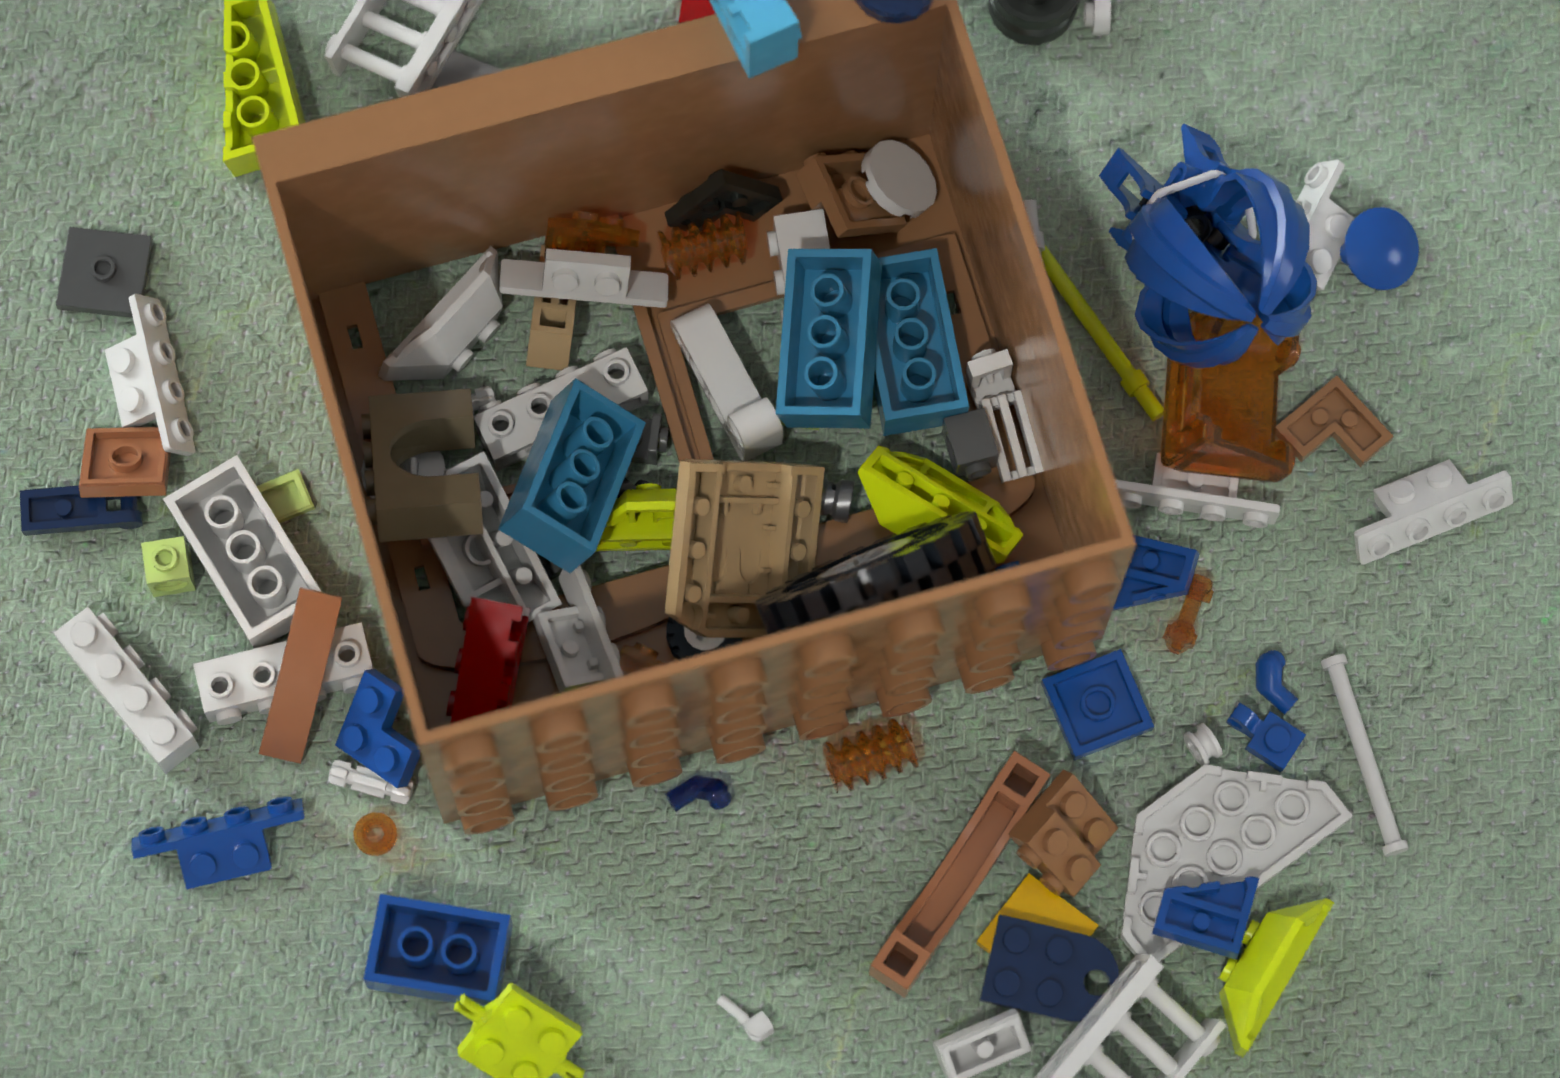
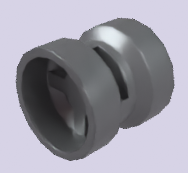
M824 476L820 516L831 514L834 521L848 523L855 481L842 479L837 484H833Z

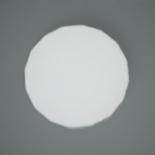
M884 140L880 141L864 155L861 170L862 173L866 171L868 178L865 185L869 194L886 211L899 217L906 214L911 215L910 218H917L933 205L937 194L935 179L927 163L916 151L898 141Z

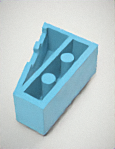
M709 0L749 79L798 58V40L802 39V33L799 27V20L786 0Z

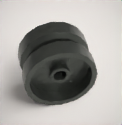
M989 0L988 10L993 24L1005 37L1020 44L1041 45L1056 40L1069 29L1076 15L1079 0Z

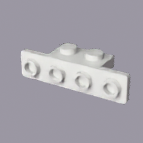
M1339 159L1316 163L1306 174V184L1296 200L1303 207L1310 225L1309 251L1305 261L1311 266L1317 279L1316 291L1324 290L1340 258V248L1345 243L1347 230L1355 219L1329 199L1345 167V164Z
M546 248L545 262L502 259L499 291L503 294L665 308L668 303V275L666 273L630 270L631 256Z
M136 293L129 297V303L137 335L105 350L123 428L140 427L156 419L164 451L190 456L196 452L193 442L194 432L188 420L184 403V389L179 382L175 365V351L168 335L166 312L159 299Z
M1157 453L1152 485L1115 479L1123 507L1140 508L1141 505L1158 507L1160 512L1170 515H1180L1184 511L1200 513V517L1205 520L1224 521L1226 518L1242 520L1244 525L1254 528H1264L1268 524H1275L1280 513V505L1237 498L1241 467L1239 465Z
M1448 459L1374 489V501L1386 518L1354 532L1357 559L1362 565L1510 506L1513 503L1511 476L1504 470L1468 484L1451 460Z
M581 565L571 573L562 569L559 582L569 607L537 613L533 621L560 694L624 676L620 667L619 650L614 643L610 642L605 629L606 620L601 607L596 606L592 596L591 580L588 572L582 570Z

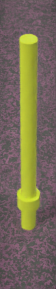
M1045 245V250L1041 251V257L1048 278L1122 379L1120 384L1129 397L1137 399L1152 421L1158 420L1166 411L1149 389L1150 381L1141 369L1136 370Z

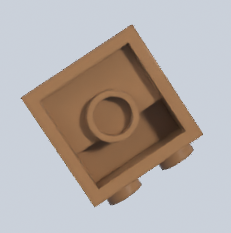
M854 150L846 151L840 155L828 156L823 152L808 157L803 162L804 167L796 173L811 210L825 209L838 238L895 233L907 225L904 215L899 217L889 213L878 205L869 194L865 185L868 181L866 171L862 173L861 163L866 153H856Z
M1062 770L1008 835L1019 847L1016 851L1017 855L1027 865L1034 869L1037 868L1043 874L1039 880L1048 890L1058 896L1064 892L1075 897L1101 866L1094 856L1116 832L1118 826L1073 773Z

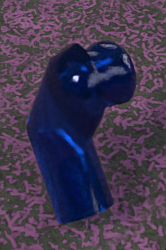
M702 775L693 776L665 793L669 804L675 812L696 799L709 801L710 806L716 810L725 808L732 800V796L728 791L729 786L725 781L720 778Z

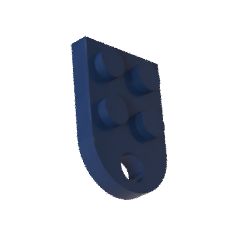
M999 914L979 1001L1009 1009L1015 1008L1018 1011L1059 1021L1079 1023L1102 997V995H1092L1085 989L1084 978L1086 974L1091 971L1103 973L1108 980L1109 988L1119 976V970L1110 950L1091 936Z

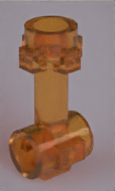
M1199 574L1193 575L1189 592L1185 597L1178 619L1172 625H1167L1162 637L1165 639L1169 652L1179 655V653H1183L1188 649H1193L1198 637L1195 634L1194 622L1202 602L1210 603L1214 593L1211 590L1213 582L1209 578Z

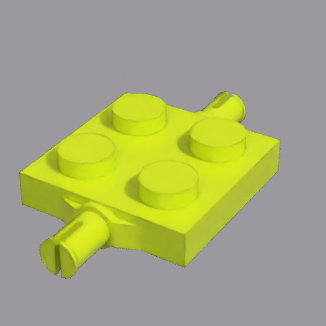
M510 982L498 998L484 1007L465 994L460 996V1001L457 999L454 1011L473 1021L470 1032L457 1047L458 1056L493 1078H548L554 1073L563 1078H583L585 1070L566 1059L568 1051L582 1036L581 1026L517 985Z

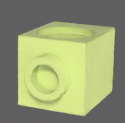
M184 536L141 543L146 583L153 597L196 591L191 551Z

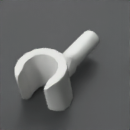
M724 994L717 1000V1003L743 1026L752 1041L761 1042L774 1033L773 1025L763 1011L750 1018L745 1011Z

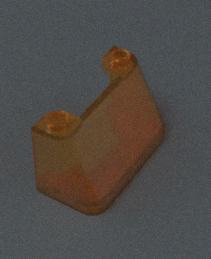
M1195 311L1189 313L1192 334L1196 341L1216 338L1234 331L1246 323H1250L1213 317ZM1256 313V317L1250 324L1257 326L1259 331L1247 351L1237 361L1225 366L1216 365L1207 368H1193L1170 360L1167 357L1161 441V462L1163 466L1184 473L1278 482L1290 475L1295 465L1293 447L1290 443L1280 439L1275 441L1278 377L1289 367H1293L1297 363L1301 354L1299 335L1286 337L1277 346L1260 326L1262 320Z

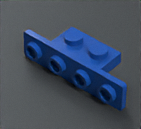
M289 796L278 797L267 802L265 807L252 810L247 806L236 807L226 811L222 817L209 820L204 816L193 817L183 821L180 827L164 830L161 826L150 827L139 832L137 837L132 838V855L134 859L177 850L186 889L272 870V862L263 829L304 819L303 801L301 798L292 800V797Z

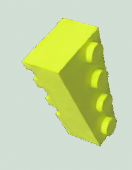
M224 0L225 72H223V87L225 89V111H223L225 147H223V162L234 177L261 170L252 140L253 136L306 123L278 15L272 0Z

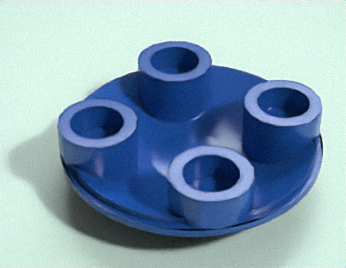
M1376 207L1365 210L1352 221L1346 233L1345 243L1340 248V257L1360 282L1378 291H1385L1399 287L1411 277L1419 258V243L1412 225L1403 215L1389 208Z

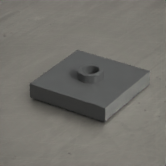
M69 227L56 299L57 309L133 318L129 297L136 293L145 295L154 242L152 236Z

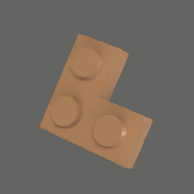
M1335 376L1275 426L1273 433L1300 462L1304 461L1327 440L1333 437L1360 467L1388 445L1394 437L1338 376Z

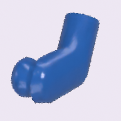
M1269 650L1260 655L1255 664L1256 689L1285 715L1299 699L1282 685V667L1286 665L1283 654L1277 650Z

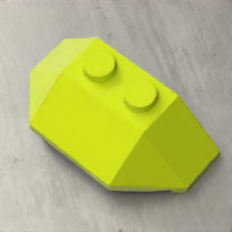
M878 445L859 468L858 475L879 524L896 533V535L910 527L925 522L928 524L937 518L948 515L953 516L959 512L974 511L996 563H1004L1024 535L1019 528L1014 526L1011 517L998 501L925 457L906 452H892L889 448Z
M646 483L637 485L636 489L626 490L614 503L596 551L671 550L677 489H661V486L658 484Z
M1328 898L1267 912L1260 923L1252 919L1242 941L1246 945L1245 950L1239 960L1229 958L1218 979L1225 982L1219 992V997L1233 1048L1238 1056L1243 1058L1249 1051L1331 910L1334 902Z

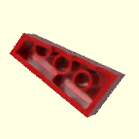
M471 597V602L467 606L463 622V631H466L463 648L458 650L455 663V673L458 674L456 691L451 690L447 704L446 716L451 717L450 725L512 708L531 608Z

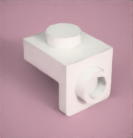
M995 349L983 350L972 356V360L967 362L965 379L977 409H981L979 401L983 399H990L1016 391L1011 379L1013 362L1008 349L996 352ZM999 406L992 407L993 411L998 410Z

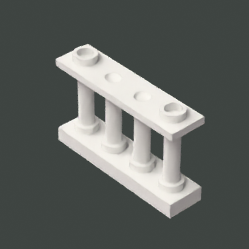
M358 0L338 34L332 35L329 39L324 57L332 73L338 77H341L349 62L395 82L394 88L399 98L430 90L484 0H402L436 15L429 30L423 33L379 15L387 0ZM369 29H372L415 48V53L408 65L400 67L358 47Z
M1136 954L1035 1078H1073L1083 1065L1088 1066L1089 1064L1104 1078H1130L1102 1052L1103 1046L1101 1043L1111 1031H1119L1161 1070L1156 1078H1184L1202 1056L1206 1057L1216 1049L1221 1041L1219 1034L1227 1025L1221 1019L1205 1018L1201 1023L1197 1022L1157 984L1159 979L1156 976L1164 966L1152 955ZM1146 997L1189 1037L1173 1057L1130 1018L1131 1012L1129 1009L1138 998Z

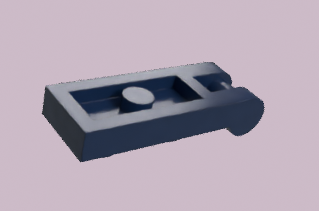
M79 485L20 490L21 531L24 536L109 528H139L143 526L142 512L138 510L137 499L141 498V496L81 498ZM108 500H120L121 510L108 511Z

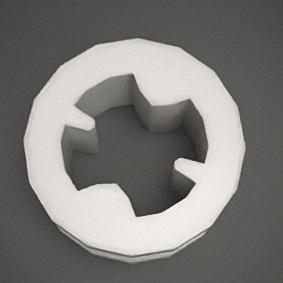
M1200 723L1197 725L1195 733L1188 731L1183 734V738L1192 756L1203 766L1204 764H1209L1210 757L1219 758L1223 755V752L1212 731L1207 725Z

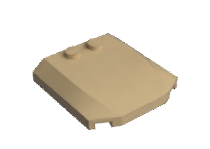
M680 460L665 614L696 635L707 638L768 636L755 606L756 600L766 595L765 593L773 588L785 584L786 581L799 574L810 572L815 567L825 467L787 462Z

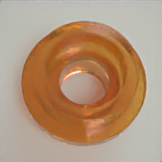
M377 812L369 813L360 818L356 823L353 834L354 841L363 853L369 856H381L388 853L394 847L397 841V828L393 820L387 815ZM378 828L384 832V836L380 841L372 842L368 839V834L372 829Z

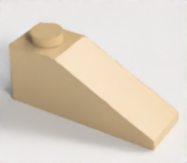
M541 245L539 262H545L546 248L571 251L582 250ZM534 297L526 366L553 370H563L568 367L576 300Z

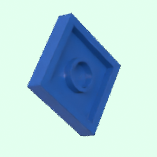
M1121 649L1054 674L1041 681L1043 690L1074 761L1154 729L1152 719Z

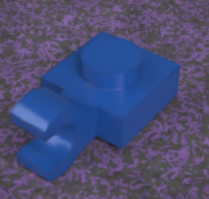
M1241 703L1238 704L1226 721L1231 727L1251 738L1245 750L1280 773L1284 770L1306 734L1271 711L1262 721L1255 712Z

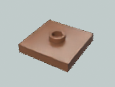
M158 427L86 429L79 481L80 497L166 495L171 453L164 451Z

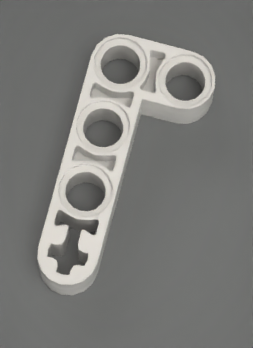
M707 303L671 320L670 326L673 334L741 461H749L781 445L783 428L780 419L776 415V411L767 397L761 399L711 305Z

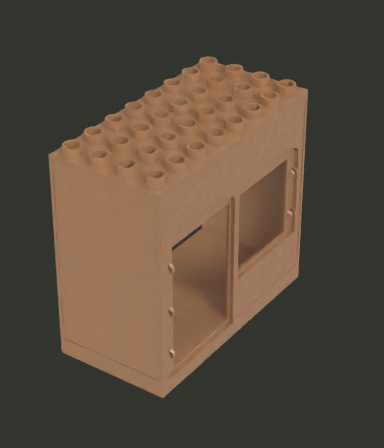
M786 0L799 20V27L802 33V39L798 40V58L750 79L717 15L714 14L252 137L417 743L444 824L461 820L463 831L468 835L493 831L515 820L511 807L513 804L545 796L550 811L575 808L589 803L599 796L595 781L629 772L633 787H647L660 784L679 776L683 772L679 760L680 757L713 749L716 763H733L763 752L766 749L762 734L796 725L800 740L819 739L835 734L849 726L847 710L879 702L884 717L900 716L929 705L932 702L929 687L961 679L965 693H981L1011 682L1015 678L1011 664L1043 655L1047 669L1056 671L1080 665L1097 655L1093 641L1103 638L1136 543L957 0H934L927 12L916 20L901 24L885 23L867 15L855 0ZM884 140L898 141L916 151L927 163L935 179L937 194L933 205L917 218H910L911 215L904 214L907 225L899 232L841 238L837 237L825 209H823L830 249H872L878 258L937 248L946 294L953 293L958 314L951 315L969 402V411L977 410L965 379L967 362L972 360V356L983 350L995 349L996 352L1008 349L1013 362L1011 379L1015 390H1021L1044 471L1001 483L996 466L991 468V473L983 476L981 479L967 482L998 501L1011 517L1014 526L1019 528L1024 534L1021 541L1004 563H996L990 572L977 578L766 637H743L741 644L680 661L672 655L666 639V627L669 616L665 614L669 565L591 586V593L596 606L601 607L606 620L605 629L610 642L614 643L619 650L620 667L624 675L623 677L558 694L560 691L535 629L533 619L528 623L512 708L450 725L451 717L446 716L447 704L451 690L456 691L458 674L455 673V663L459 648H463L466 631H463V622L460 623L447 575L433 548H422L419 539L379 542L377 525H372L367 509V499L371 498L367 496L364 489L361 469L364 461L363 442H370L371 439L363 440L361 414L370 413L368 396L396 394L393 381H384L378 376L386 356L365 284L486 252L490 246L498 249L607 220L617 255L631 256L630 270L666 273L668 275L667 307L632 305L678 461L680 462V460L684 459L714 460L681 348L673 334L670 321L707 303L711 305L718 316L784 298V295H776L773 271L780 270L778 256L770 257L766 232L773 231V216L811 211V207L796 176V173L804 167L803 162L808 157L822 152L826 153L827 156L840 155L850 150H854L856 153H867L872 147ZM720 169L778 186L783 201L755 222L724 214L698 235L668 227L664 214L665 211L679 202L683 195L692 192L705 182L709 175ZM358 327L363 347L353 350L348 329ZM1013 404L1009 406L1025 466L1030 467L1031 463ZM998 409L993 411L1009 471L1011 472L1015 471L1016 467L1001 412ZM873 509L849 515L848 523L834 521V519L819 523L815 567L829 560L844 557L843 554L861 546H870L876 540L894 533L879 524ZM1020 561V566L995 572V568L1000 565ZM424 567L430 589L420 591L414 570ZM564 594L558 596L562 604L552 610L569 607Z

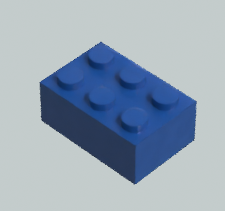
M380 894L363 980L367 988L371 990L456 1003L457 999L460 1001V996L465 994L484 1007L498 998L501 993L513 928L511 916Z

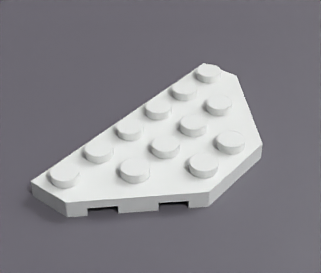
M1204 764L1135 817L1120 938L1134 956L1136 954L1152 955L1157 961L1162 962L1184 945L1183 943L1151 934L1165 888L1179 886L1195 888L1202 883L1219 881L1220 884L1243 882L1245 877L1259 878L1256 889L1258 890L1351 820L1353 815L1326 782L1283 778L1282 775L1254 771L1226 770L1220 766Z

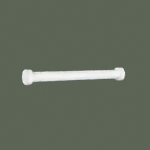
M1345 654L1334 655L1322 660L1321 665L1323 671H1328L1367 788L1385 843L1382 851L1384 857L1400 854L1407 851L1409 847L1407 841L1401 839L1344 666L1348 662Z

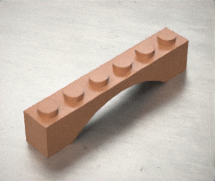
M1016 751L1012 753L931 880L871 963L869 969L870 976L903 998H906L1010 842L1011 837L1008 833L1047 787L1051 776L1050 773Z

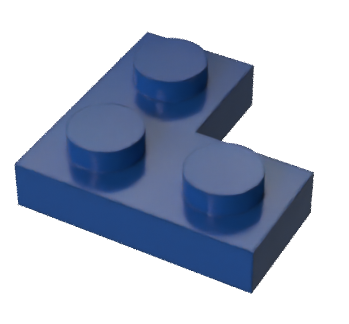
M376 669L364 670L335 746L394 787H407L421 752L418 745L391 728L404 697L403 688Z

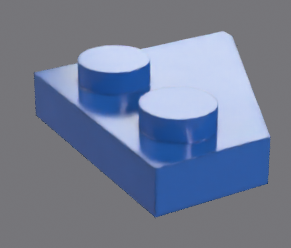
M1133 535L1136 546L1112 611L1187 595L1200 554L1198 551Z
M1245 877L1243 882L1220 884L1219 881L1202 883L1195 888L1187 886L1165 888L1151 934L1236 960L1240 952L1259 878Z

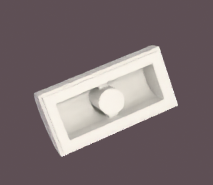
M1015 1008L933 1041L936 1056L946 1078H969L1032 1051L1019 1013Z

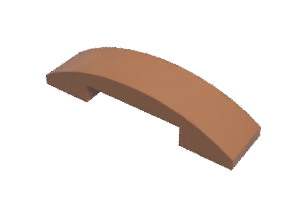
M299 588L259 754L301 764L329 657L342 597L307 588Z

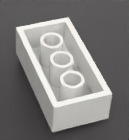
M237 455L163 498L254 649L267 646L289 632L300 587L322 592Z

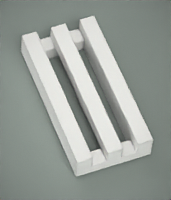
M1021 390L979 401L980 407L985 408L998 450L997 468L1001 483L1042 473L1044 470ZM1010 402H1014L1031 463L1030 467L1025 466L1008 404ZM999 406L1016 467L1015 471H1009L992 407Z

